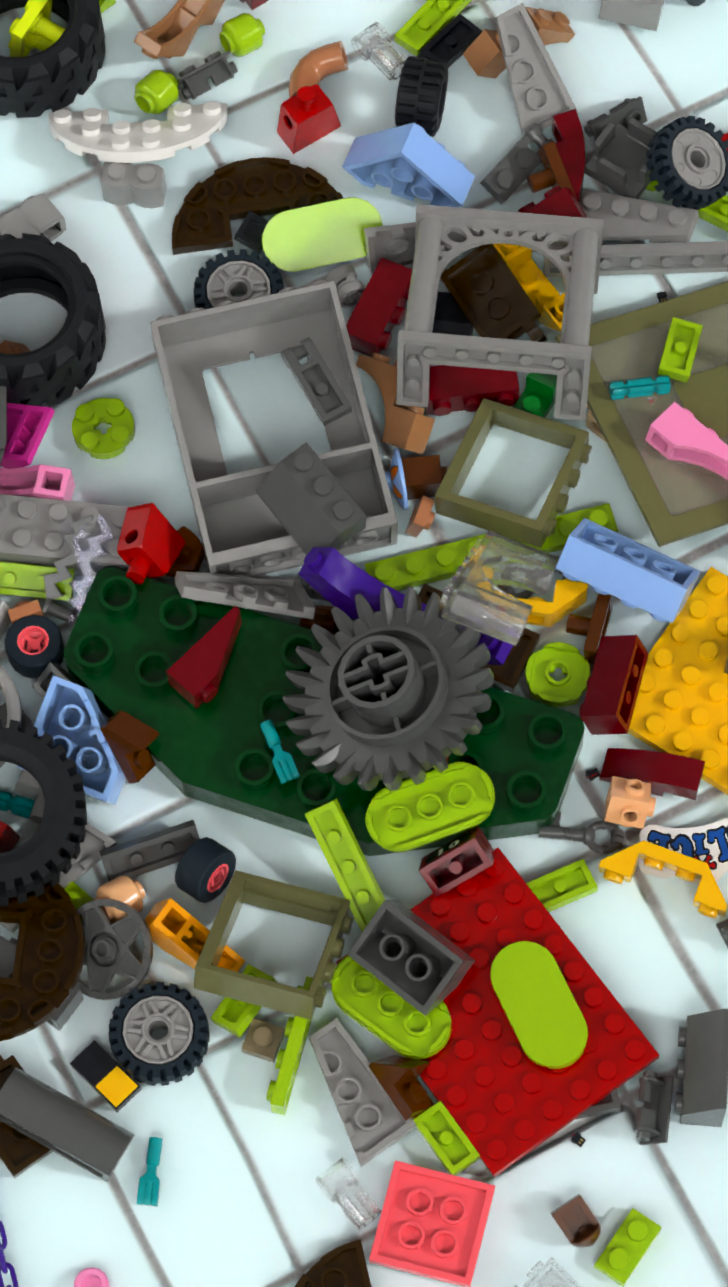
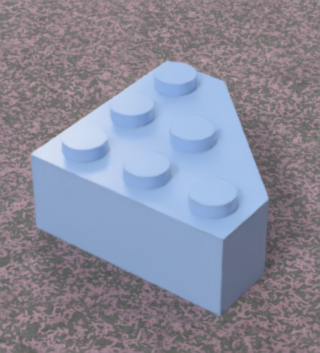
M416 123L356 137L342 166L362 185L375 188L376 184L392 188L391 194L412 201L417 196L418 198L431 201V205L463 206L475 178L461 161L456 160L446 151L442 144L431 138L424 128Z
M53 675L33 725L37 727L38 737L42 738L46 732L53 737L54 747L61 744L66 749L67 759L72 757L76 764L77 774L80 773L85 794L116 805L126 777L100 729L106 722L95 696L90 689Z

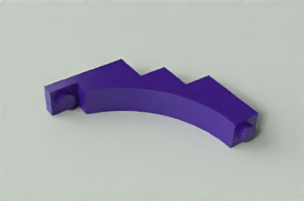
M313 547L306 555L304 564L298 573L334 607L336 606L346 613L349 618H359L355 603V595L361 594L375 612L380 611V592L382 587H387L399 608H403L404 594L375 579L333 547ZM421 602L422 611H424L427 604ZM444 611L443 619L445 618L448 612ZM465 617L462 629L473 621L479 629L481 636L476 646L485 643L490 651V660L486 665H503L517 637L509 630H487L477 620Z

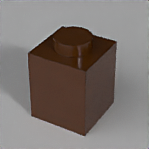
M440 455L402 458L408 500L421 499L423 495L435 498V494L447 472V466L440 465Z

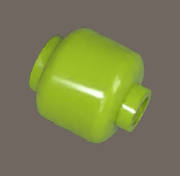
M242 13L227 20L222 25V31L219 33L220 42L226 52L230 50L234 56L243 57L262 46L265 28L260 19H255L248 13Z
M152 70L135 85V102L145 113L161 114L177 101L179 96L178 82L169 72Z

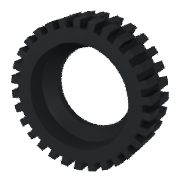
M0 719V761L16 764L24 768L36 779L45 798V811L38 830L26 843L14 850L0 853V907L9 906L8 898L17 897L18 904L27 902V893L33 891L35 896L38 897L45 893L44 885L46 883H49L52 887L59 883V873L62 871L67 874L72 868L71 859H77L81 852L80 842L84 843L86 835L85 825H87L83 781L80 773L77 774L76 764L72 757L67 759L66 749L61 744L54 747L53 737L46 732L40 738L38 737L37 727L28 724L26 731H22L20 721L11 719L9 728L2 727Z

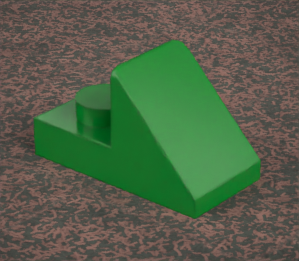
M529 373L526 377V388L513 408L546 418L555 404L557 375Z

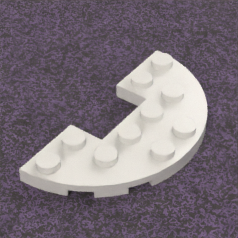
M216 101L199 105L178 103L168 107L167 121L149 119L144 122L134 123L117 121L113 124H109L108 109L88 108L84 111L61 109L48 114L52 136L56 141L61 140L64 142L65 149L82 157L87 153L98 155L99 161L139 163L175 157L176 150L186 147L194 150L210 141L209 135L213 132H220L225 126L228 118L227 103Z

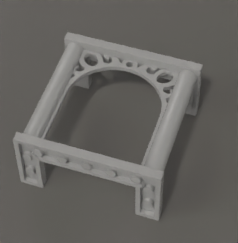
M417 204L415 253L404 330H399L396 405L428 407L430 364L557 375L554 418L586 421L592 346H589L593 297L598 292L604 219ZM450 238L466 240L464 242L459 243L451 240ZM498 243L523 246L548 258L558 268L565 283L560 343L432 333L439 281H442L440 277L446 271V266L456 256L469 249ZM549 246L565 248L561 250H551L549 249ZM568 257L569 262L563 261L562 259Z

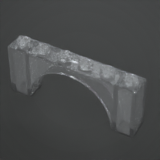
M489 530L483 539L478 537L474 547L471 548L468 556L465 557L462 566H459L456 575L452 576L449 586L446 585L440 600V604L445 606L441 617L517 646L533 606L508 595L495 585L522 588L545 596L554 577L559 557Z

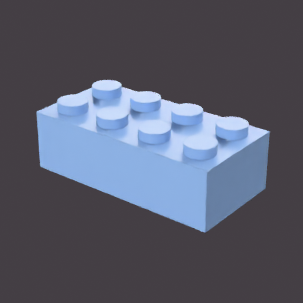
M586 518L569 535L555 568L563 572V576L572 581L581 580L591 585L592 589L600 594H611L621 599V602L630 608H641L650 612L654 619L671 623L674 622L683 610L701 572Z

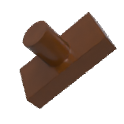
M554 141L543 145L538 153L545 170L527 176L530 190L532 193H536L549 187L560 186L561 189L564 187L570 188L575 195Z
M598 593L592 618L569 614L566 633L587 637L583 649L584 658L592 665H594V656L597 655L601 637L606 636L613 609L611 595Z

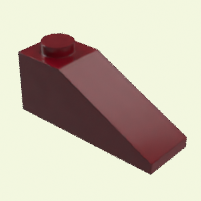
M234 606L166 671L169 685L196 709L203 702H210L218 693V688L220 687L242 624L241 612L237 606Z

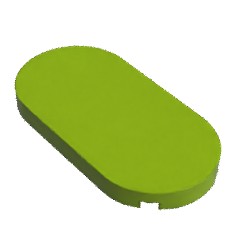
M347 197L277 213L266 224L262 233L261 243L265 256L277 268L296 272L366 256L364 228L383 226L380 214L372 204L360 198Z
M455 762L448 764V769L442 773L436 770L425 773V781L421 784L415 785L411 779L402 781V785L398 790L389 791L386 787L376 793L367 808L365 816L367 830L371 838L380 847L392 852H407L476 827L487 819L494 807L495 790L490 777L475 765Z
M529 941L515 942L503 948L496 955L492 963L491 983L524 1053L532 1062L549 1069H562L572 1065L584 1052L588 1039V1029L586 1021L553 955L540 944Z
M350 956L342 959L336 966L331 981V990L337 1006L346 1015L397 1053L411 1059H424L435 1055L447 1044L452 1031V1021L448 1008L443 1001L425 1016Z

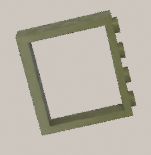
M483 398L435 494L436 513L542 548L547 536L550 537L555 532L557 520L555 519L558 513H563L567 507L569 499L567 494L570 488H575L578 484L581 473L579 469L582 463L587 464L589 461V453L592 449V446L589 445V432ZM493 424L570 449L536 521L459 495Z
M235 870L196 963L194 988L311 1020L315 1008H321L326 995L325 982L331 983L336 966L333 963L334 957L340 959L345 943V939H342L343 933L349 935L354 918L349 917L350 900ZM243 903L333 926L308 991L217 967Z

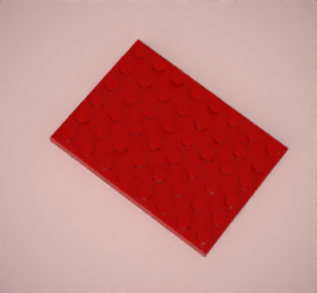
M499 848L494 850L495 858L491 867L437 898L434 893L410 909L475 960L457 988L443 1000L452 1021V1031L447 1044L435 1055L417 1060L429 1062V1065L419 1077L438 1102L441 1101L480 1154L481 1161L494 1178L571 1123L589 1107L597 1104L614 1089L619 1088L659 1059V1054ZM520 941L534 942L545 947L553 955L586 1021L588 1029L586 1047L581 1057L568 1067L549 1069L537 1065L526 1056L494 992L490 976L492 963L496 955L512 943ZM348 955L342 957L340 960L336 962V964L338 965V963Z

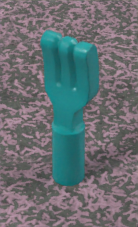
M272 720L262 722L260 727L269 748L273 750L274 757L272 763L280 783L283 784L291 781L293 778L300 777L291 754L283 751L281 747V740Z
M149 1137L146 1158L147 1171L139 1180L138 1205L144 1204L149 1206L151 1204V1206H158L160 1180L156 1176L157 1166L160 1163L162 1138Z

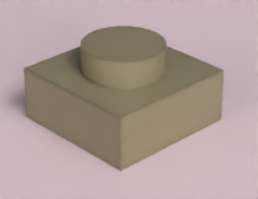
M254 1018L241 1048L242 1052L274 1063L284 1037L285 1028Z

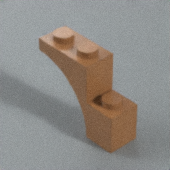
M178 0L170 12L157 24L146 30L138 31L134 43L142 47V53L153 59H158V57L171 59L172 57L184 56L198 27L201 25H213L225 0Z
M525 7L544 46L560 42L568 43L575 36V33L569 26V19L563 13L547 11L541 8ZM484 29L463 53L477 76L496 79L506 69L498 32L495 30Z
M374 352L371 358L359 354L356 362L357 367L366 371L375 380L383 397L385 427L381 441L423 455L435 419L423 415L424 408L396 405L397 360L394 365L389 364L391 359L389 357Z

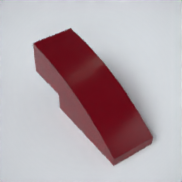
M576 109L553 116L552 133L557 142L555 143L576 199L579 202L584 182L585 141Z
M608 748L599 780L611 783L612 776L638 779L642 782L651 783V794L663 796V793L666 792L696 800L705 761L664 752Z

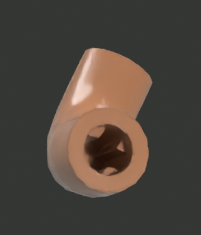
M342 41L326 44L311 50L299 60L290 76L289 99L297 95L301 87H310L314 84L319 85L325 77L348 70L347 56Z

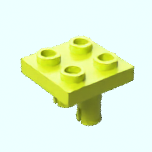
M28 0L24 15L21 19L17 17L9 29V34H11V40L8 44L10 57H26L35 48L44 51L61 37L65 28L51 21L52 0Z

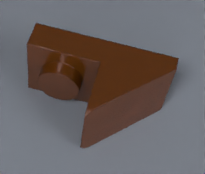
M123 710L117 711L100 728L129 784L139 782L156 765L150 752L146 749L159 736V732Z
M394 1055L372 1062L369 1068L406 1121L416 1118L434 1105L426 1090L416 1079L429 1065L428 1061Z

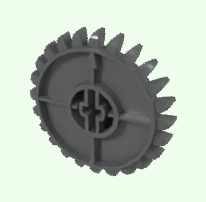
M382 587L380 592V611L375 612L361 594L355 595L358 619L352 621L346 613L336 606L331 609L334 621L339 629V632L335 635L319 625H312L311 630L323 647L320 653L302 646H297L295 649L302 661L310 668V672L286 671V676L292 684L305 693L283 696V702L289 709L299 714H305L304 716L286 721L287 726L293 733L300 736H308L296 743L298 749L306 756H317L311 763L319 772L325 774L336 769L332 777L339 784L348 785L359 776L357 784L362 790L372 791L376 788L379 780L383 781V784L389 791L398 790L402 785V779L410 777L415 785H418L425 781V771L432 767L439 773L448 769L446 758L451 753L463 756L468 750L467 745L463 741L466 735L479 734L483 728L476 715L477 713L489 710L492 700L487 693H483L481 690L488 689L494 684V674L491 669L482 668L490 660V651L485 643L476 646L481 636L479 629L473 621L462 629L465 617L458 605L454 604L443 619L444 604L437 593L433 592L425 610L422 611L421 600L413 587H408L406 590L403 608H399L388 588Z

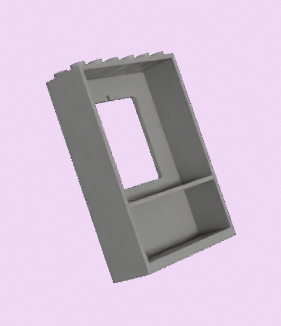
M319 280L311 283L308 287L299 289L288 287L276 294L267 296L257 294L245 301L236 303L234 301H226L210 309L194 308L183 315H163L158 317L156 321L150 322L154 349L209 573L261 576L300 567L304 564L306 554L256 493L257 488L278 463L227 474L202 373L207 369L251 360L250 354L254 353L256 359L281 353V351L287 348L292 350L300 346V342L308 337L314 343L352 406V412L325 426L331 451L317 454L366 515V528L336 550L343 556L397 544L398 522L335 281L326 282Z

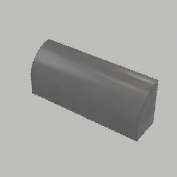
M17 1067L0 1090V1121L106 1182L109 1181L135 1136L130 1131Z

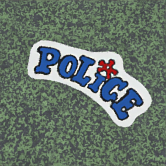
M728 818L708 825L689 828L648 825L639 833L640 842L644 840L706 862L716 882L728 871ZM639 858L640 870L645 874L659 878L676 877V871L663 867L662 871L649 868L644 865L645 860ZM695 878L694 882L699 885L701 880Z

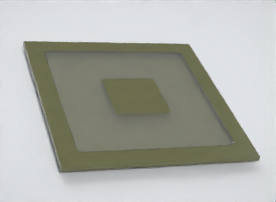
M727 281L591 324L589 346H592L587 404L658 547L728 524V480L702 466L683 461L668 460L645 440L650 424L676 402L682 408L690 410L695 419L706 428L714 430L719 438L728 445ZM673 317L703 325L687 383L669 378L671 389L668 394L657 395L656 392H653L652 396L628 398L625 395L624 399L617 400L610 398L609 384L611 381L623 380V383H626L627 379L652 377V380H654L655 376H660L657 375ZM561 334L555 337L557 343H560Z

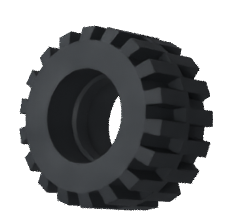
M408 56L402 67L395 107L396 127L416 123L423 127L429 136L434 137L442 121L447 92L448 68L445 61Z

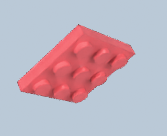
M395 1160L369 1263L463 1287H471L495 1192V1185Z

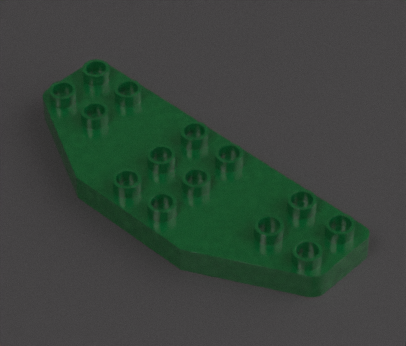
M115 567L103 568L96 574L64 649V660L68 673L81 686L90 689L96 701L111 716L117 711L123 710L159 732V736L146 749L150 752L156 764L155 766L184 796L315 839L316 837L305 813L337 798L364 855L376 856L398 853L380 847L371 838L366 827L365 816L367 808L376 793L386 788L383 781L379 780L377 787L372 791L362 790L357 784L359 776L348 785L337 783L332 777L336 769L325 774L319 772L311 763L317 756H306L296 746L297 742L308 736L296 735L286 724V721L305 715L289 709L283 702V696L305 693L292 684L286 676V671L310 672V668L302 661L295 649L297 646H302L320 653L323 647L315 638L312 630L238 607L241 612L242 624L220 687L218 688V693L210 702H203L196 709L169 685L166 671L234 606L182 598L177 587L150 578H145L142 584H134L132 580L126 577L127 571ZM489 687L488 689L481 690V692L487 693L492 700L490 709L476 715L483 728L479 734L466 735L463 741L467 745L468 750L463 756L452 753L448 764L455 762L469 763L482 769L490 777L495 790V803L487 819L478 825L487 840L539 834V828L552 824L560 811L583 746L584 723L576 714ZM267 720H272L281 740L283 751L291 754L300 777L293 778L291 781L283 784L280 783L272 763L274 757L273 750L269 748L260 724ZM432 767L431 769L425 771V773L435 769ZM471 829L413 850L442 847Z

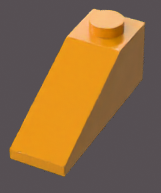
M172 898L156 903L144 919L150 930L152 941L165 952L195 969L210 930ZM226 945L217 967L238 972L245 963V960Z

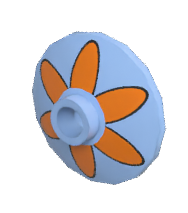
M394 448L390 459L389 471L385 472L389 490H392L399 505L403 510H408L402 460L399 449Z

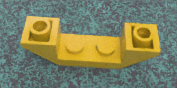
M493 244L542 316L538 318V321L544 326L561 332L565 293L560 295L531 259L532 249L513 244Z
M480 566L460 567V587L477 607L511 622L551 627L586 603L588 584L581 581H572L567 578L564 580L556 579L553 602H547L539 597H531L529 599L515 598L508 593L491 595L492 571H488Z
M644 840L600 861L599 872L604 873L603 878L617 884H622L623 880L631 883L639 858L645 860L644 865L649 868L662 871L663 867L674 870L676 871L675 876L685 881L694 882L695 878L701 881L693 900V905L699 907L697 912L711 918H717L718 914L725 917L727 904L706 862Z

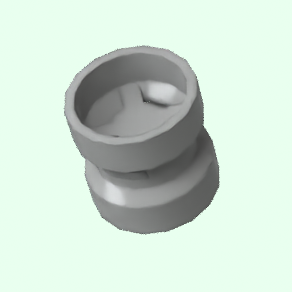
M349 264L335 268L326 277V282L335 281L340 304L344 308L357 304L365 290L363 283L357 281V273L353 266Z

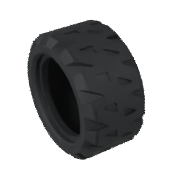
M0 0V14L15 8L25 7L28 0ZM52 0L51 12L67 22V27L61 37L46 50L31 56L5 57L0 55L1 116H6L9 112L16 113L17 118L39 117L45 110L52 109V112H55L74 102L77 93L83 95L97 78L98 69L102 68L106 52L99 0Z
M22 233V238H16L11 234L0 235V298L16 293L41 294L55 300L68 312L62 329L44 346L22 354L0 353V386L7 388V403L41 406L43 403H47L48 407H52L70 398L75 387L79 390L82 389L94 375L97 362L102 360L106 344V325L96 281L87 264L81 262L73 250L60 242H56L53 245L47 237Z

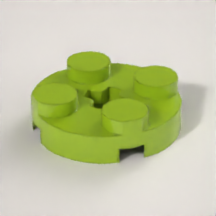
M98 398L77 407L72 421V433L74 441L81 451L83 449L96 459H110L122 454L130 440L132 442L135 436V425L130 410L124 406L120 399ZM102 423L112 426L107 428L106 434H101L100 430H95L96 427Z
M554 642L544 645L543 649L538 650L536 653L534 652L530 656L526 665L525 679L531 697L553 707L577 704L587 691L590 665L587 659L585 660L580 654V651L570 644ZM556 668L562 669V674L567 675V677L560 681H555L553 677L549 676V673H554Z

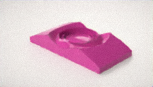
M7 403V444L1 467L13 469L31 465L55 413L51 407Z

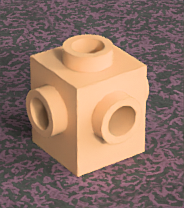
M612 776L605 801L604 821L620 824L624 827L643 829L646 817H652L655 809L656 798L651 797V783L642 782L638 779Z

